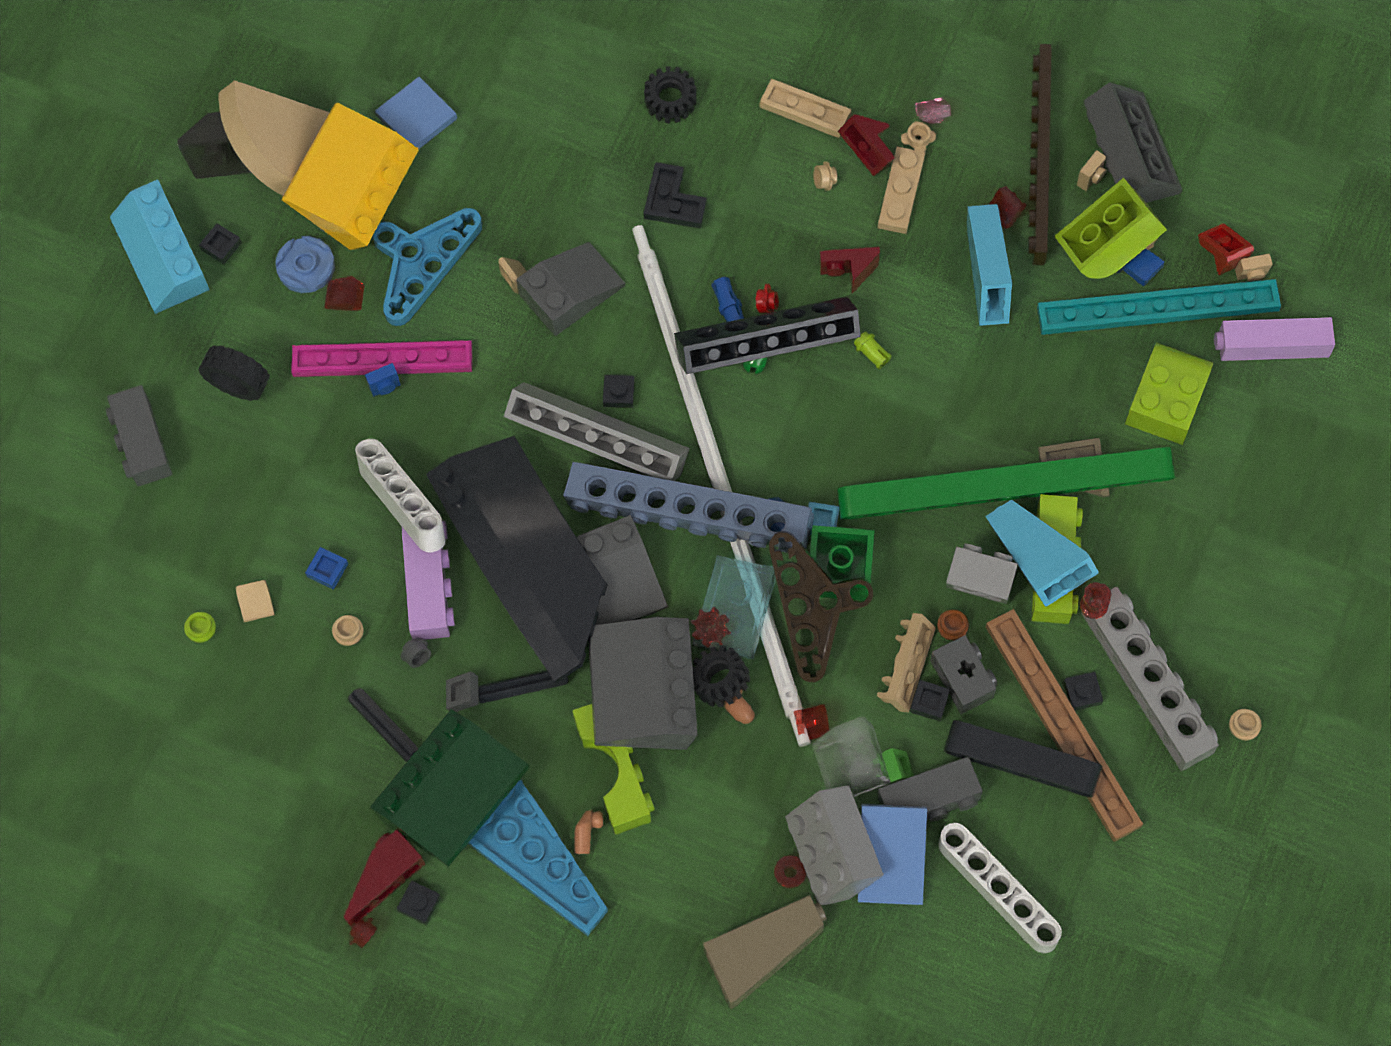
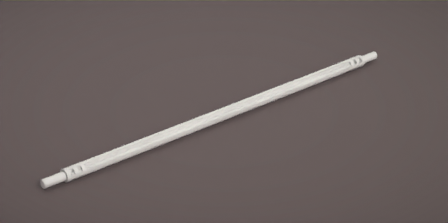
M642 225L635 226L632 231L639 250L637 256L713 489L732 492L694 373L686 374L677 359L674 333L680 332L655 251L650 249L644 227ZM720 511V512H721V515H722V517H723L724 514H725V512H724V511ZM737 539L735 542H730L786 718L791 721L799 747H803L811 743L802 717L804 709L797 693L798 691L750 545L746 540Z

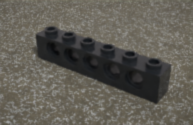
M848 297L674 333L677 359L686 374L861 337L858 309Z

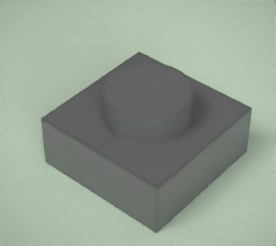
M468 672L446 680L447 710L450 711L452 709L458 712L479 704L478 675Z

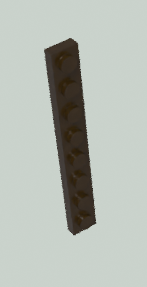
M1040 44L1038 55H1033L1032 72H1037V80H1032L1031 98H1036V106L1031 107V123H1036V131H1031L1030 149H1035V157L1030 158L1029 175H1035V180L1029 186V201H1034V210L1029 209L1028 227H1033V236L1028 237L1027 252L1028 254H1033V265L1041 266L1045 265L1048 249L1052 44Z

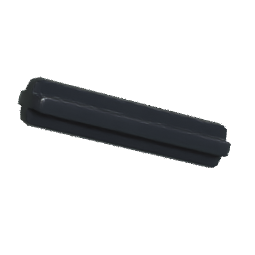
M545 670L478 685L479 703L483 704L567 685L569 679L567 676L556 683L549 672Z
M355 689L349 695V703L407 762L417 751L418 747L363 689Z

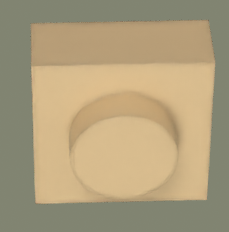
M1096 150L1080 170L1077 181L1078 187L1087 191L1093 183L1097 185L1106 173V169H1104L1105 155Z
M1270 254L1240 259L1235 268L1237 280L1247 279L1251 282L1263 279L1273 265Z

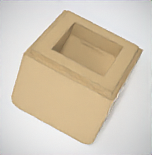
M501 257L498 262L500 273L512 290L519 294L516 279L527 271L519 261Z
M266 580L235 587L244 622L275 615L270 589Z

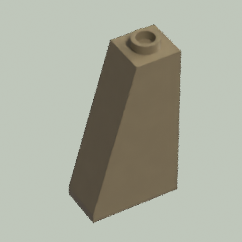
M810 895L703 943V951L730 1009L738 1006L823 932V921L827 920L820 903L814 904Z

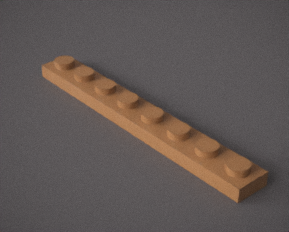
M1013 609L987 622L986 629L1058 750L1103 766L1093 798H1087L1113 842L1140 829L1143 826L1142 821L1015 610Z

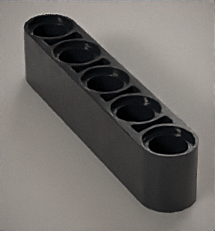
M957 720L952 722L943 749L945 753L961 759L969 757L971 762L1091 798L1094 796L1103 767L1096 762Z

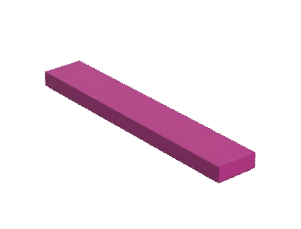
M472 340L292 345L291 373L293 377L365 375L393 363L397 374L472 372L473 345Z

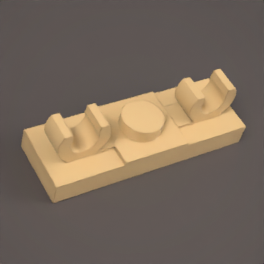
M913 613L911 620L905 619L900 621V625L907 630V633L904 636L896 635L895 637L901 644V647L895 657L894 673L892 677L885 676L881 680L885 685L889 686L888 691L885 693L877 692V696L883 702L891 703L899 712L909 713L936 629L923 614Z

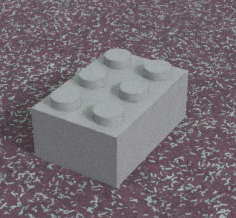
M849 786L820 790L785 816L788 829L793 836L800 860L809 878L812 892L815 894L816 900L820 905L849 900L884 876Z

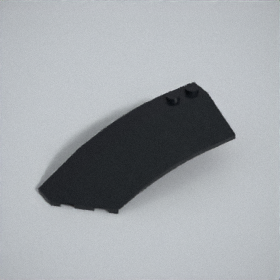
M512 436L451 456L426 473L478 566L553 680L558 683L583 666L586 657L584 652L588 637L593 634L599 615L597 608L601 596H605L608 584L558 509L517 438Z

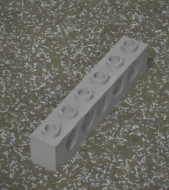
M1115 587L1085 603L1081 614L1182 772L1213 755L1218 747V736L1211 725L1206 726L1200 716L1201 710L1197 702L1193 698L1189 699L1183 690L1184 683L1179 674L1175 671L1172 672L1166 663L1167 657L1163 649L1159 645L1155 646L1149 637L1150 630L1147 624L1142 619L1138 620L1134 614V606L1129 596L1125 593L1122 594L1118 587ZM1120 620L1125 624L1126 628L1116 629L1112 626L1111 621ZM1137 646L1143 654L1139 656L1132 655L1127 647ZM1144 673H1155L1159 677V681H1148ZM1169 698L1173 700L1176 708H1166L1161 703V699ZM1178 726H1189L1193 734L1189 736L1183 735L1179 731Z

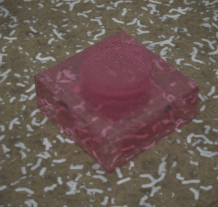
M943 97L915 104L917 116L923 122L929 124L941 122L944 120L943 117L952 115L950 104Z

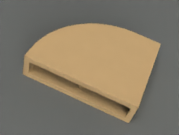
M235 80L219 92V109L222 123L236 154L262 183L284 196L330 112Z

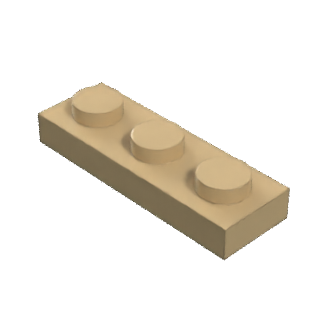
M771 79L760 101V108L837 138L841 137L838 130L851 116L850 108Z
M896 147V158L893 160L878 221V228L907 234L925 159V152Z

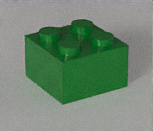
M812 525L810 555L833 583L854 578H863L871 583L875 530ZM862 584L854 585L850 590L851 598L858 601L865 600L868 596V589ZM825 591L820 595L822 598L838 599L836 594L831 591Z

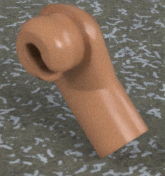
M736 696L733 697L734 703L731 705L724 701L725 709L735 720L742 724L752 722L755 713L743 697L740 699Z
M585 811L575 826L574 853L590 854L592 828H601L603 826L602 812Z

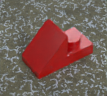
M1224 223L1198 234L1200 245L1214 255L1218 275L1235 269L1240 259L1249 258L1254 251L1251 243Z

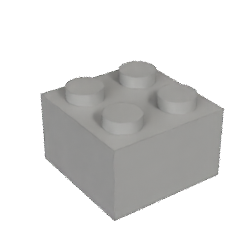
M964 543L963 548L956 547L946 582L947 588L1007 604L1018 565L1012 562L1013 557L999 552H995L994 557L982 554L983 548Z

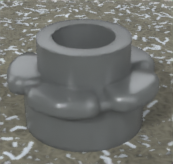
M417 639L409 640L403 646L401 653L402 661H405L412 668L425 664L431 656V652L427 647L428 642L424 639L419 641Z

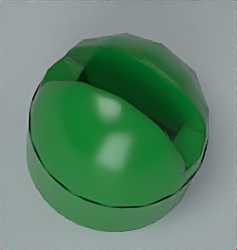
M768 357L743 362V368L749 373L750 368L754 367L755 375L760 374L766 367Z

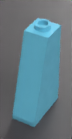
M998 204L968 206L967 233L979 326L1008 324L1012 279Z
M1013 500L997 507L993 512L985 516L1045 607L1099 573L1086 551Z

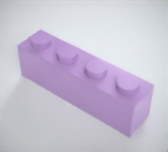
M442 521L445 539H448L446 521ZM402 527L408 620L411 637L417 640L450 637L449 626H455L453 607L448 608L447 597H452L451 579H445V568H450L448 549L443 550L441 548L435 552L422 551Z

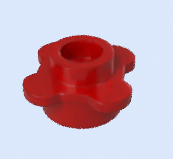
M766 283L764 289H758L756 293L758 313H771L778 309V293L772 291L770 283Z

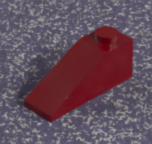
M397 829L391 834L387 832L376 841V847L368 858L343 916L351 929L425 865L421 855Z

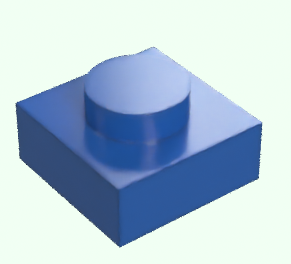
M393 363L365 374L373 397L378 394L385 395L391 393L397 386L401 385Z
M320 547L305 574L308 578L334 590L349 563L347 559Z

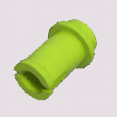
M865 331L854 342V345L857 347L856 351L858 353L862 352L879 370L889 362L892 355L874 339L875 335L873 333L869 334Z

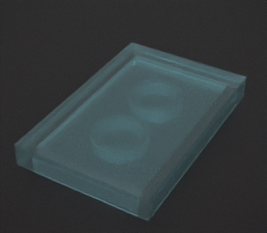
M717 555L692 644L695 647L708 650L715 646L718 651L720 646H725L727 650L730 647L740 657L754 659L776 579L774 568Z

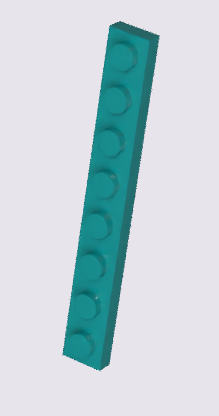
M1276 279L1041 302L1038 303L1037 311L1041 335L1277 312L1281 308L1277 282Z

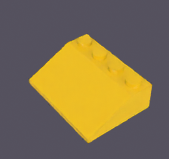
M335 103L281 200L349 250L365 247L370 242L419 149L397 132L339 103Z

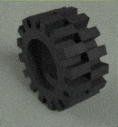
M666 66V72H662L661 68L657 69L656 76L651 73L649 81L646 80L644 89L646 109L649 110L651 116L655 114L658 121H661L662 117H664L665 123H670V118H674L675 123L680 122V116L684 120L688 118V111L693 113L694 105H696L697 101L696 85L694 84L693 77L689 78V73L686 70L681 74V68L675 67V71H671V66ZM675 88L682 95L676 101L667 102L662 100L659 94L664 89Z
M714 646L710 648L711 653L707 654L705 650L700 653L703 657L701 660L697 657L693 660V663L696 665V667L692 666L694 690L704 703L707 702L709 706L714 707L716 703L718 707H724V701L731 705L734 703L733 697L736 696L738 699L742 697L740 690L747 691L748 686L745 682H750V676L748 675L750 672L734 649L729 647L727 650L725 646H720L718 651ZM729 669L727 676L723 680L710 684L711 678L717 672Z

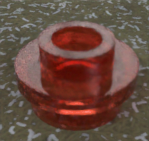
M785 856L776 863L774 876L781 886L795 888L804 882L806 870L800 858ZM787 868H793L796 871V875L789 878L784 874V871Z

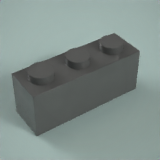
M139 385L107 396L110 407L105 410L111 426L116 425L118 434L113 436L119 452L124 451L127 460L122 461V465L127 478L133 477L139 487L173 475L149 398L143 386Z
M966 757L879 788L877 798L880 805L927 807V819L930 822L945 818L948 815V811L957 808L960 811H965L978 805L977 801L981 799L983 791L970 759Z

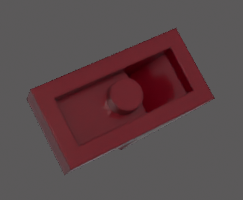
M855 114L838 130V133L870 173L875 176L896 158L879 137L890 125Z
M880 247L820 251V275L827 274L836 277L844 273H850L851 290L854 293L879 266Z

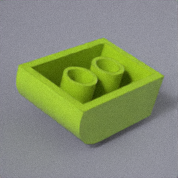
M1123 177L1057 233L1055 238L1083 275L1093 279H1100L1119 271L1167 229L1139 193Z
M1156 342L1129 410L1125 425L1183 445L1214 363Z

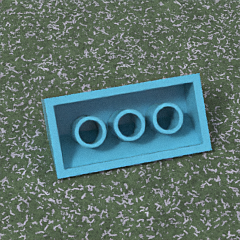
M155 180L130 191L112 213L110 219L154 313H159L210 290L159 181Z

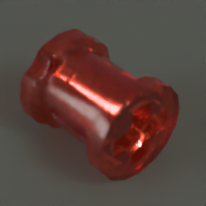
M1094 582L1085 588L1084 595L1080 601V609L1086 617L1099 619L1106 614L1112 596L1109 587L1105 584Z

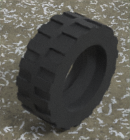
M216 345L209 347L198 369L203 379L212 386L231 396L249 401H257L260 398L270 377L268 371L253 358L234 349Z

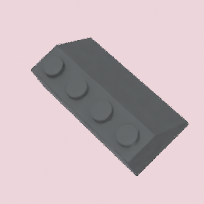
M1109 82L1083 101L1087 110L1086 116L1093 125L1097 135L1096 142L1106 156L1105 164L1108 171L1112 174L1115 184L1124 177L1146 203L1182 192L1143 92Z

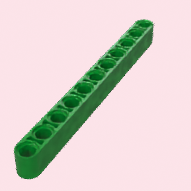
M1171 447L850 485L837 488L840 519L850 520L1040 497V494L1057 495L1164 482L1175 479Z

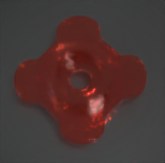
M372 917L368 918L366 922L360 918L348 933L353 937L349 942L350 945L355 943L362 949L378 929V927L371 923Z

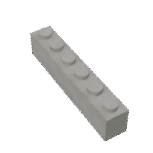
M525 382L512 389L504 414L505 418L649 476L675 481L681 476L690 450L688 447Z

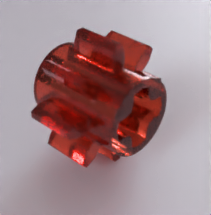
M713 607L711 612H704L700 609V615L697 619L691 620V623L697 629L692 636L696 640L703 638L702 644L707 648L710 647L711 642L723 645L722 639L725 635L731 634L725 626L730 619L726 615L719 616V610L716 607ZM714 623L716 624L715 628H709L708 631H706L708 626L712 627Z

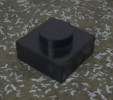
M216 223L199 244L201 251L225 265L242 244L239 236Z
M604 375L603 407L633 408L635 376Z
M1095 672L1064 679L1063 683L1068 700L1075 711L1103 704L1104 700Z
M920 680L910 712L941 721L950 689Z
M411 880L396 910L415 921L427 925L441 899V895Z

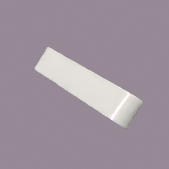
M366 439L358 443L355 452L361 476L416 545L425 552H435L443 548L445 545V534L442 518L437 510L380 441Z
M951 823L945 826L941 832L938 844L943 856L1034 950L1040 953H1048L1054 950L1062 933L1058 922L966 827L958 823ZM956 835L960 837L963 844L959 847H952L946 842V837ZM972 858H978L983 861L985 868L979 871L970 868L968 861ZM997 881L1002 882L1006 885L1008 892L997 894L992 890L991 884ZM1024 905L1029 909L1031 915L1027 918H1020L1015 914L1014 907ZM1039 929H1048L1053 934L1054 939L1050 942H1044L1038 938L1037 931Z

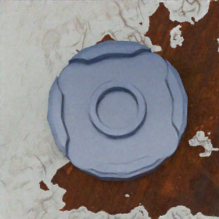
M301 236L302 239H292L283 245L277 254L275 263L277 275L283 285L295 292L309 293L323 288L332 279L335 271V258L330 247L321 239L312 236Z

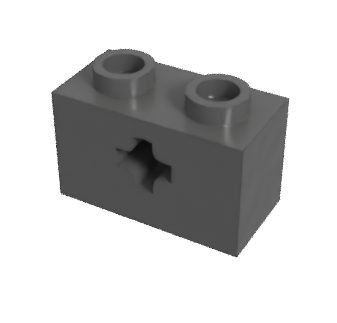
M966 635L932 651L930 660L945 688L950 689L949 695L960 714L993 699L996 692L995 686L998 685L990 669L985 670L980 661L982 655L978 646L974 642L970 643ZM963 669L965 673L971 672V677L968 678L966 674L960 675V671Z

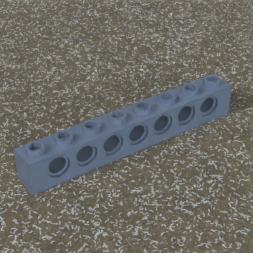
M578 462L572 463L563 495L570 508L578 512L587 513L588 510L600 512L601 515L608 518H617L618 515L624 517L631 515L633 521L638 524H647V521L659 523L660 527L668 530H676L677 527L689 529L690 533L699 536H706L707 533L715 534L720 539L729 542H735L737 539L746 540L750 545L765 548L769 545L771 537L777 533L771 531L770 527L774 523L781 522L785 524L781 531L792 533L803 547L807 549L814 520L811 507ZM606 488L602 496H592L596 489ZM626 494H636L631 502H622V498ZM655 500H665V503L662 507H651L652 503ZM686 505L695 506V509L689 514L680 513ZM715 511L725 512L724 516L719 520L710 519ZM751 516L755 518L754 522L749 526L740 524L741 520L745 517ZM784 537L779 538V543L774 546L788 553V547L792 546V543L786 542Z

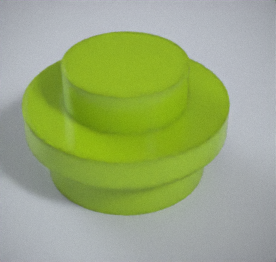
M197 612L187 618L184 630L191 641L203 643L210 640L215 634L216 623L208 613Z

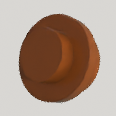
M958 610L943 612L937 623L940 635L951 641L966 635L969 627L967 617Z

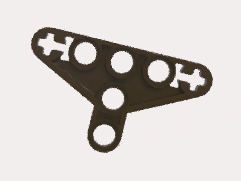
M779 531L771 537L769 551L797 670L804 681L817 682L824 676L840 612L867 606L873 598V587L869 581L863 578L833 583L792 533ZM784 537L786 542L792 543V546L788 547V556L790 559L795 555L797 562L787 561L780 566L778 565L777 560L784 559L781 549H775L774 545L779 543V538ZM792 567L799 572L800 578L797 583L788 585L782 580L781 574L784 569ZM856 584H862L868 589V596L863 601H855L851 598L850 590ZM825 591L835 593L838 598L837 604L832 608H825L819 602L820 595ZM794 598H800L806 602L807 609L801 615L792 614L789 610V602ZM806 628L813 633L814 639L811 644L801 645L797 642L796 633L800 629ZM817 647L819 653L812 652L814 664H820L821 667L817 668L815 675H811L810 671L803 670V667L807 666L806 654L800 657L799 652H809Z

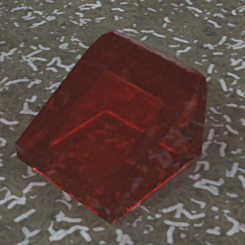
M353 276L329 280L324 307L332 310L360 311L365 288L364 284Z

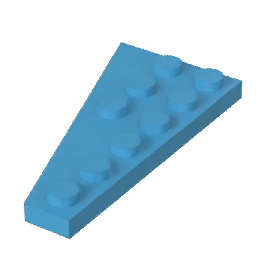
M519 780L470 840L468 845L586 936H589L608 912V909L559 838L533 796L526 789L522 781Z

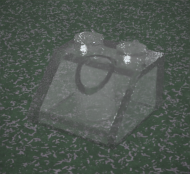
M864 716L833 727L812 744L826 789L849 786L854 797L891 783L873 725Z

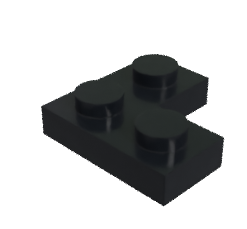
M655 162L643 217L647 220L701 229L707 206V198L680 193L684 167Z

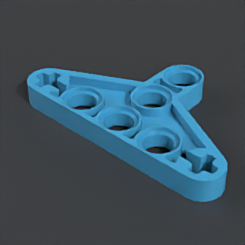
M472 208L462 209L412 234L407 233L393 223H379L372 236L375 246L393 258L383 307L386 320L391 325H405L413 317L480 234L482 221L480 214ZM471 219H473L474 225L472 226L468 224L464 228L463 221L465 220L469 222L471 221ZM384 231H390L394 234V238L390 242L383 243L378 240L379 235ZM454 239L459 242V246L455 250L448 251L443 248L444 242ZM407 246H414L418 249L417 254L411 258L404 257L402 251ZM431 261H437L441 264L440 270L434 273L426 271L425 266ZM413 283H420L424 286L422 292L417 295L407 292V289ZM401 293L404 295V298L406 299L405 302H403L402 297L399 296ZM402 306L403 313L397 312L393 315L392 309H399Z

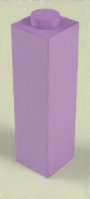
M1332 317L1223 321L1219 332H1215L1214 335L1215 350H1220L1221 361L1329 358L1335 346Z

